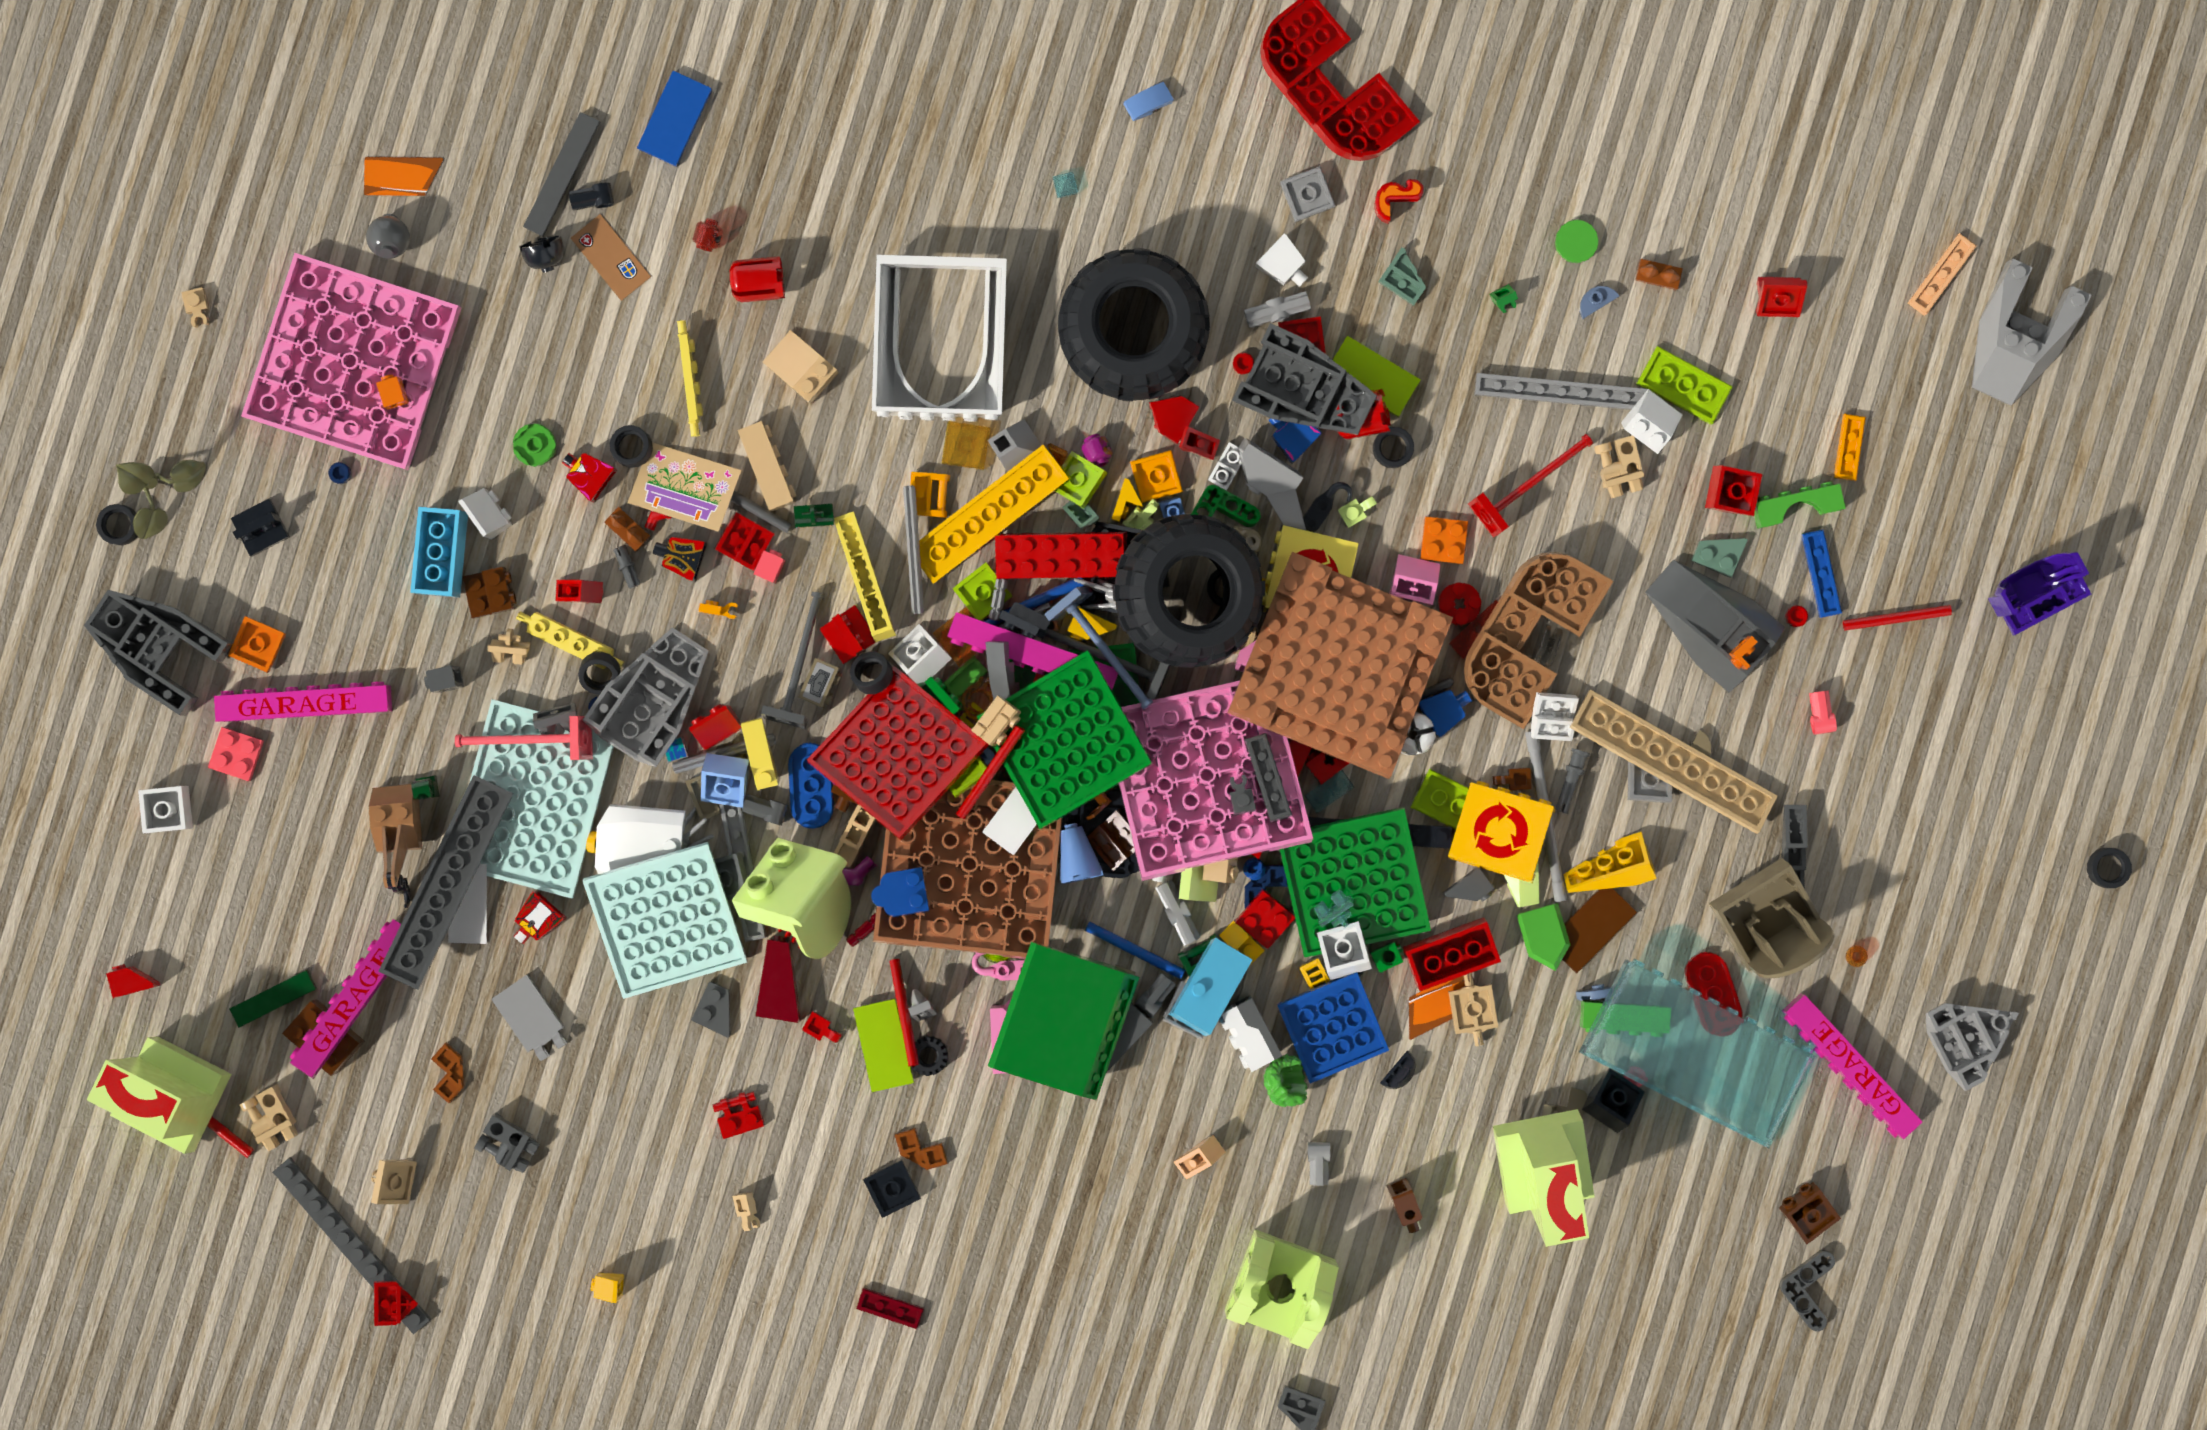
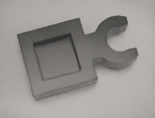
M1245 775L1241 777V784H1236L1234 777L1230 778V785L1235 789V792H1230L1234 815L1256 811L1252 788L1245 789L1247 783Z

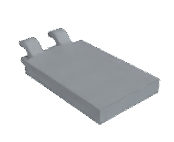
M528 974L491 999L526 1051L530 1052L534 1049L540 1061L550 1056L543 1046L550 1040H553L558 1049L568 1043L560 1032L564 1025Z

